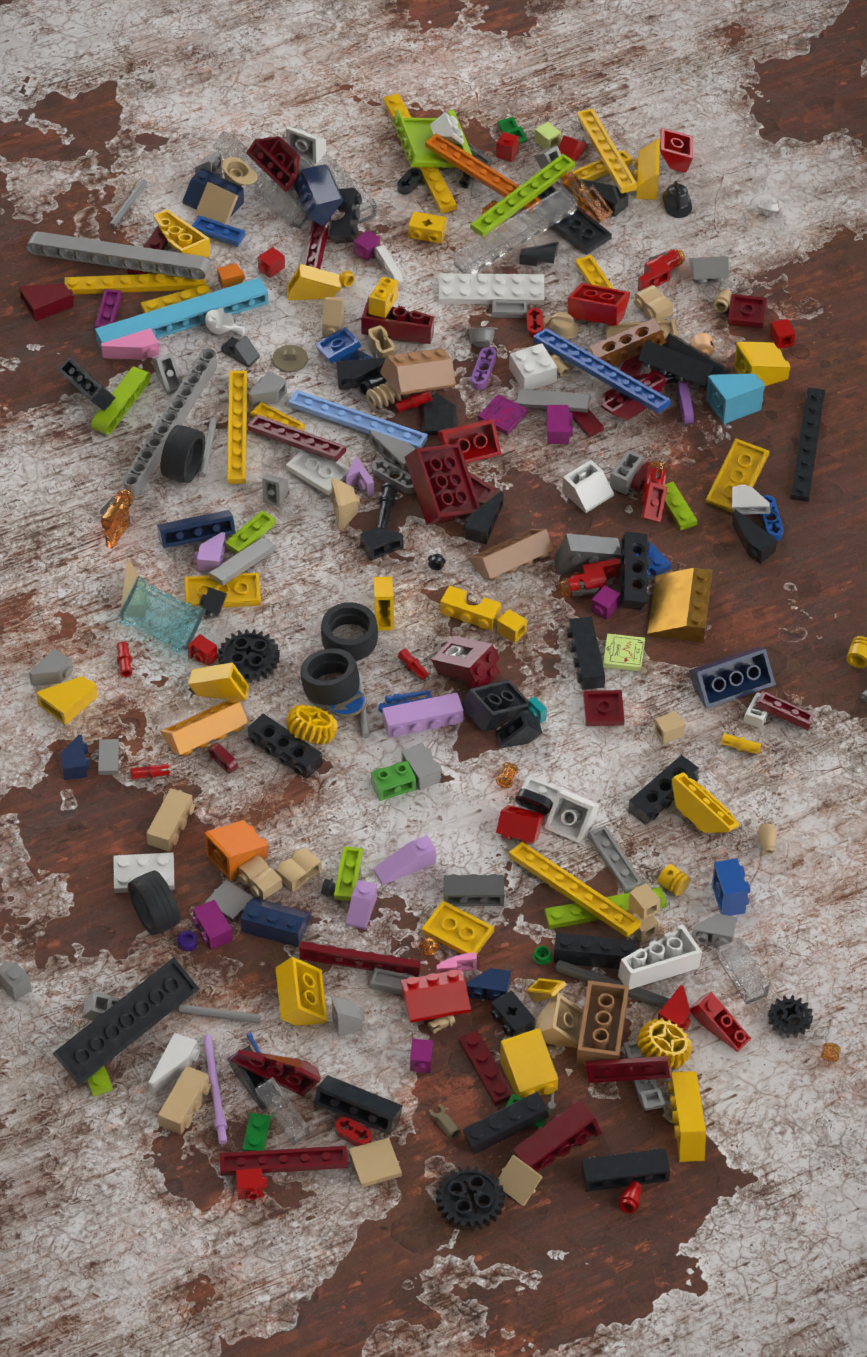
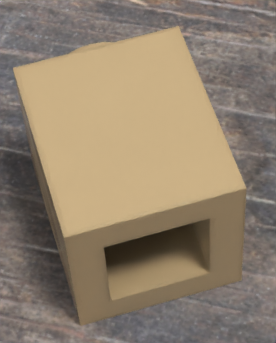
M676 711L655 719L654 731L663 744L684 736L686 723L682 717H679Z

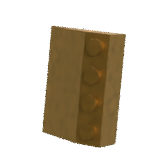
M690 568L655 575L647 636L704 642L712 570Z

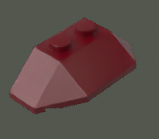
M280 136L255 139L246 153L287 192L297 178L300 155Z
M657 371L631 376L661 393L667 382V378ZM614 388L606 391L602 396L601 407L612 415L626 420L647 409V407Z

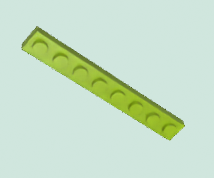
M564 154L560 155L472 222L470 229L482 238L574 169L576 162Z

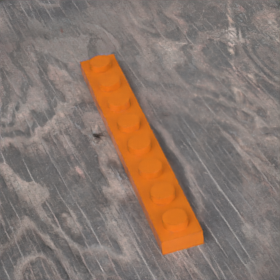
M437 133L425 142L426 148L504 198L520 187ZM536 197L521 209L532 214L542 205V200Z

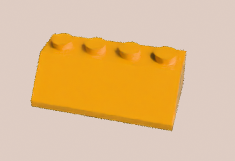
M226 700L160 732L175 754L185 756L192 753V749L196 747L203 748L210 744L209 741L215 738L216 740L225 738L228 732H238L244 729L243 726L248 724V720L240 702Z

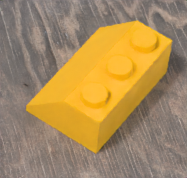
M660 139L654 140L639 150L638 158H635L634 168H638V170L634 169L637 190H633V192H636V199L657 200Z
M294 957L277 966L276 977L281 1020L295 1026L326 1023L328 1018L322 970Z

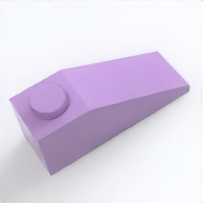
M428 835L407 843L374 867V872L381 884L384 885L436 864V849Z

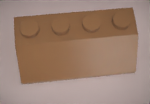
M442 348L388 355L380 371L381 375L399 395L451 388L456 385L452 359Z
M530 529L468 558L483 579H491L493 581L501 578L502 573L516 571L520 565L527 566L532 564L535 558L542 559L549 556V552L553 551L554 548L547 529Z

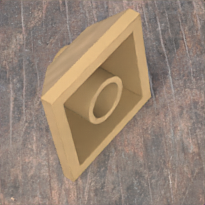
M332 478V505L338 528L343 530L357 514V505H360L359 495L355 494L352 486Z
M557 993L538 1015L536 1029L540 1028L544 1041L548 1044L578 1048L584 1010Z

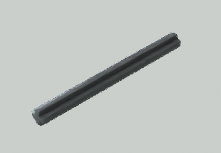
M559 960L556 965L557 972L585 982L589 980L624 985L622 981ZM639 987L630 989L628 997L659 1008H663L670 999Z

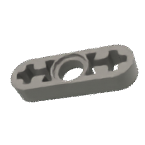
M383 459L373 461L372 474L386 483L395 484L404 493H415L409 473ZM392 474H397L400 477L397 479H393L390 476Z

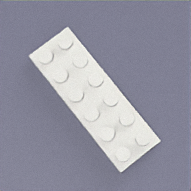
M439 273V304H492V300L527 301V304L544 305V274Z

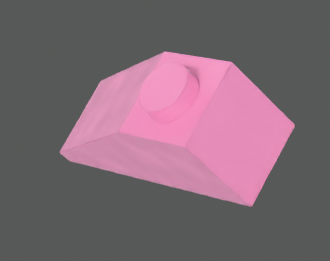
M149 328L101 343V352L103 358L144 360L159 355V344L152 329Z

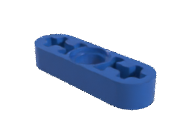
M764 495L762 497L770 503V514H760L764 530L779 541L783 537V525L777 504L772 496ZM767 516H773V517H775L776 519L773 520V521H770V520H767L766 517H767Z

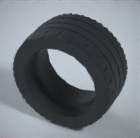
M176 425L172 428L165 441L160 461V470L164 477L183 483H190L195 478L205 451L204 433L182 425Z
M344 602L331 607L323 616L321 623V640L324 649L336 648L345 650L354 657L355 661L362 660L374 651L378 640V624L373 612L368 607L353 602ZM345 624L359 625L367 631L362 637L353 640L340 639L332 633L335 628Z
M330 648L317 651L308 656L300 668L302 686L306 697L318 705L329 706L343 703L352 698L360 686L356 661L350 653L342 649ZM330 673L343 674L339 678L330 681L317 680L321 676Z
M156 870L147 872L128 883V893L134 910L143 926L151 935L165 932L180 923L181 917L177 902L167 882Z

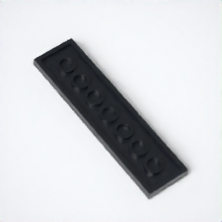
M173 957L53 1052V1055L79 1086L197 992L199 987L175 957Z

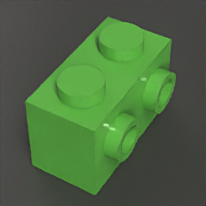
M408 761L398 762L371 772V785L379 801L416 790V777Z

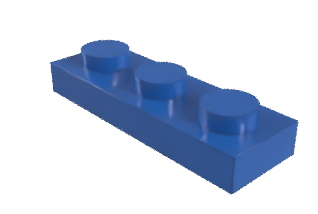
M198 216L192 227L205 236L236 247L240 245L246 236L244 230L202 216Z

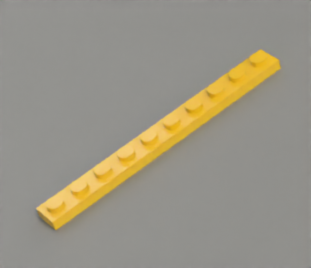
M399 93L383 97V103L392 120L396 115L397 109H400L403 118H412ZM417 167L422 171V178L440 213L457 210V204L438 167Z

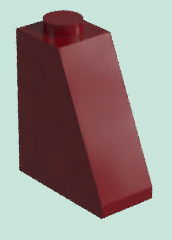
M65 283L19 287L20 300L35 322L74 307V293L72 289H68Z

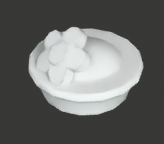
M768 199V201L762 200L758 205L760 211L765 216L768 215V212L779 211L778 203L772 202V199Z

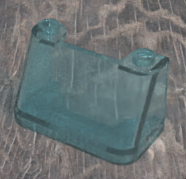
M137 576L118 614L119 623L126 627L131 625L171 645L170 649L175 652L187 651V645L191 643L206 609L200 606L190 607L191 603H185L154 587L153 584L147 585V579Z

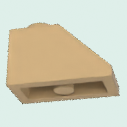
M325 297L322 335L328 337L343 328L344 312L342 298Z

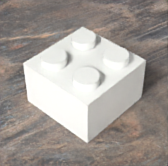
M542 343L510 354L509 369L522 389L534 390L557 382V366Z

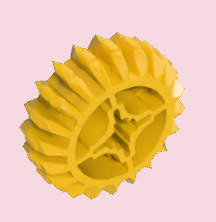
M303 704L295 705L290 709L286 717L285 725L290 734L295 735V738H300L302 741H307L308 744H329L335 738L338 730L337 720L333 718V715H329L328 711H323L322 708L319 709L308 704L306 706Z
M654 1018L652 1021L645 1023L644 1027L639 1031L637 1048L641 1049V1055L646 1057L669 1056L670 1067L673 1070H676L678 1067L681 1068L688 1061L693 1047L691 1046L692 1041L688 1039L689 1034L683 1032L684 1028L677 1027V1023L672 1024L670 1020L665 1022L663 1018L660 1020Z

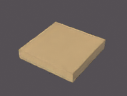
M207 182L195 214L227 225L238 195Z
M389 1138L349 1149V1155L361 1188L402 1176Z

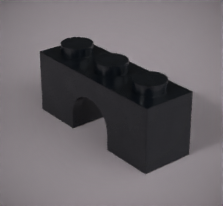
M355 188L339 189L344 201L337 209L340 213L345 212L341 219L331 221L330 237L336 244L351 243L356 240V235H358L359 209L362 203V196Z

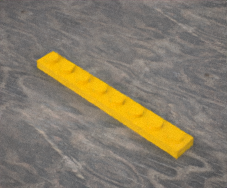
M594 109L578 111L577 118L619 191L627 193L637 190L635 179Z
M165 274L65 277V285L68 289H72L74 295L104 293V289L119 290L122 293L188 290L205 285V278L197 280Z
M229 371L228 484H246L247 371Z
M521 842L509 851V858L625 937L630 936L641 927V921L524 842Z

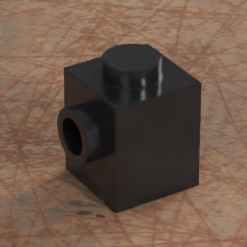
M209 587L207 594L202 595L199 603L202 605L201 610L204 611V615L212 618L215 615L220 616L227 593Z

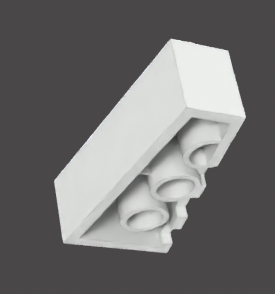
M682 924L674 932L671 933L669 931L664 934L662 939L654 940L649 943L648 947L640 948L621 959L618 977L624 985L629 986L630 990L699 969L702 951Z

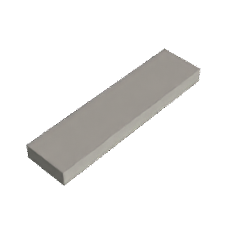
M520 389L517 404L525 408L547 409V405H569V411L588 412L591 396L590 394Z
M262 537L209 572V576L223 586L274 552L276 545Z
M605 825L588 832L589 840L625 894L630 893L636 886L644 884Z

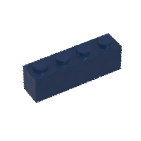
M230 510L157 524L159 540L163 548L211 539L221 532L225 533V535L236 533L233 515Z

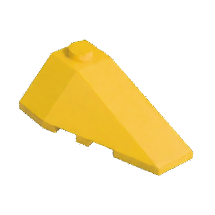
M168 209L153 215L156 223L174 249L184 254L206 258L210 256V238Z

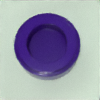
M192 931L181 932L177 937L178 947L183 951L194 950L198 945L197 935Z

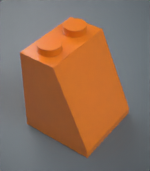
M244 820L205 832L206 856L230 881L238 877V867L254 856L259 855L263 860L268 857V842L263 837L260 838L254 827L248 825Z

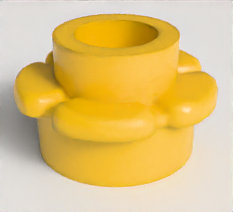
M346 270L339 275L341 286L349 287L354 283L355 276L351 271Z

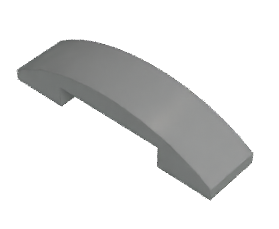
M637 1040L623 1044L626 1059L646 1057L640 1054L641 1049L637 1048ZM655 1079L633 1081L636 1093L645 1111L666 1106L661 1089L658 1088Z

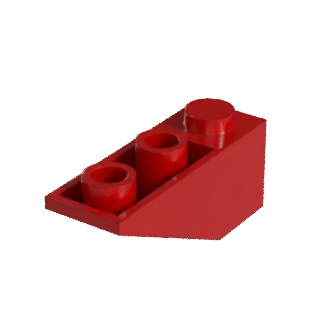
M712 992L700 997L690 1007V1013L704 1028L735 1051L739 1052L752 1039Z

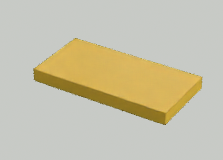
M735 438L706 498V503L733 513L732 487L746 485L753 488L770 454L769 450Z
M259 572L241 573L223 586L211 579L209 575L184 577L186 610L201 609L202 605L199 604L203 594H207L209 587L227 593L223 608L261 606Z

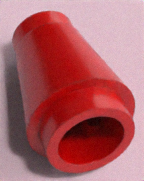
M630 1182L619 1198L618 1203L621 1211L632 1214L639 1208L642 1186L638 1182Z

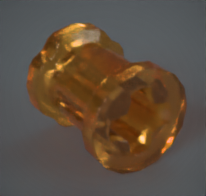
M510 762L503 763L501 774L497 776L496 783L503 788L512 787L513 778L518 773V767Z

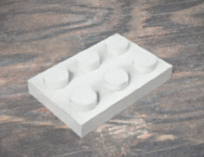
M303 450L286 464V470L326 495L332 493L331 479L336 478L342 482L345 481L350 469L339 461L334 462Z
M154 853L114 856V892H128V883L131 880L153 870L162 875L171 890H175L174 854Z

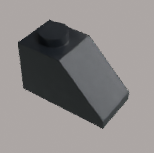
M376 527L360 534V546L370 561L404 548V536L399 532Z
M522 711L495 733L499 747L506 748L529 744L543 732L539 719Z

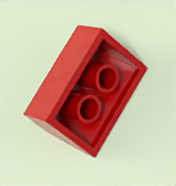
M581 283L568 297V314L576 320L583 319L592 323L617 326L624 318L630 292Z
M485 419L437 431L440 446L460 444L466 463L502 455L494 419Z
M461 969L401 980L403 1002L410 1023L471 1012L466 983Z

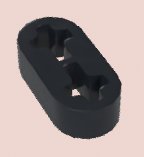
M418 168L408 170L397 182V191L402 195L410 194L422 182V171Z
M525 788L520 789L515 797V801L520 806L543 814H548L553 806V802L548 797Z

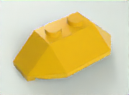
M684 772L672 778L675 805L683 816L695 824L697 829L704 833L730 832L739 827L740 824L736 821L732 812L701 784L688 778V775Z

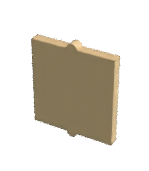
M512 1155L506 1167L502 1168V1173L499 1176V1185H503L505 1193L522 1206H525L532 1193L536 1192L535 1188L542 1179V1176L515 1155Z

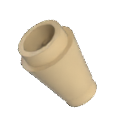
M723 289L713 300V307L719 313H723L730 308L732 293L729 289Z
M762 824L759 826L757 834L763 854H773L775 852L777 830L773 824Z

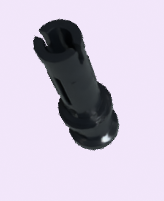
M384 483L382 485V496L379 498L381 506L376 527L386 530L391 507L395 505L394 497L398 491V487L393 483Z

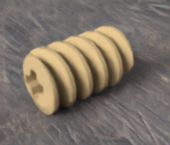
M388 381L366 392L367 402L373 411L376 410L375 406L378 409H382V403L387 407L389 405L388 400L391 404L395 403L394 398L397 401H401V396ZM407 394L401 395L404 399L407 398Z

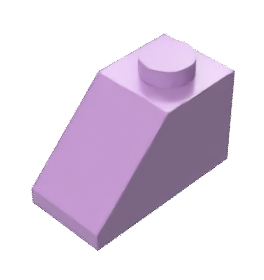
M221 532L202 543L199 547V552H195L194 563H197L198 571L211 572L222 564L226 542L225 533Z
M357 880L351 897L346 922L347 926L366 930L377 899V884Z

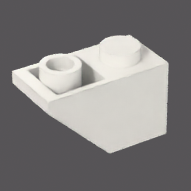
M444 112L430 124L434 135L437 133L453 144L464 143L463 133L458 128V121L454 116H449Z

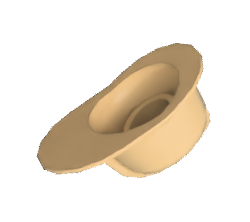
M229 157L222 163L225 179L229 182L243 186L254 184L258 179L256 172L239 158Z
M558 312L553 316L543 318L544 329L548 328L567 340L574 338L578 334V326L568 313Z

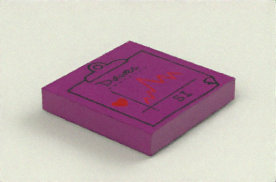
M498 394L478 415V420L494 419L496 430L508 436L528 414V409Z

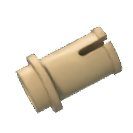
M552 355L551 358L557 366L558 374L561 377L566 376L569 373V368L561 361L560 356Z
M453 1015L436 1018L429 1021L428 1026H431L429 1029L435 1034L448 1026L452 1027L455 1019Z

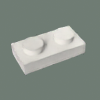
M528 776L522 788L548 797L553 803L557 792L564 790L531 776Z

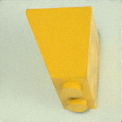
M736 343L734 368L738 374H756L765 386L788 379L790 364L788 361H785L781 350L777 349L774 343Z
M540 1028L501 1041L500 1064L515 1095L525 1098L537 1091L541 1096L558 1090V1077Z

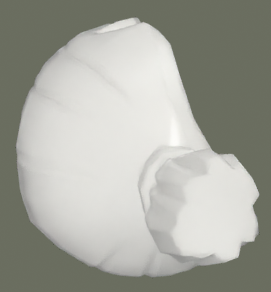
M223 308L207 312L205 322L207 328L212 333L219 335L232 331L239 336H244L245 327L237 326L230 312L224 313Z

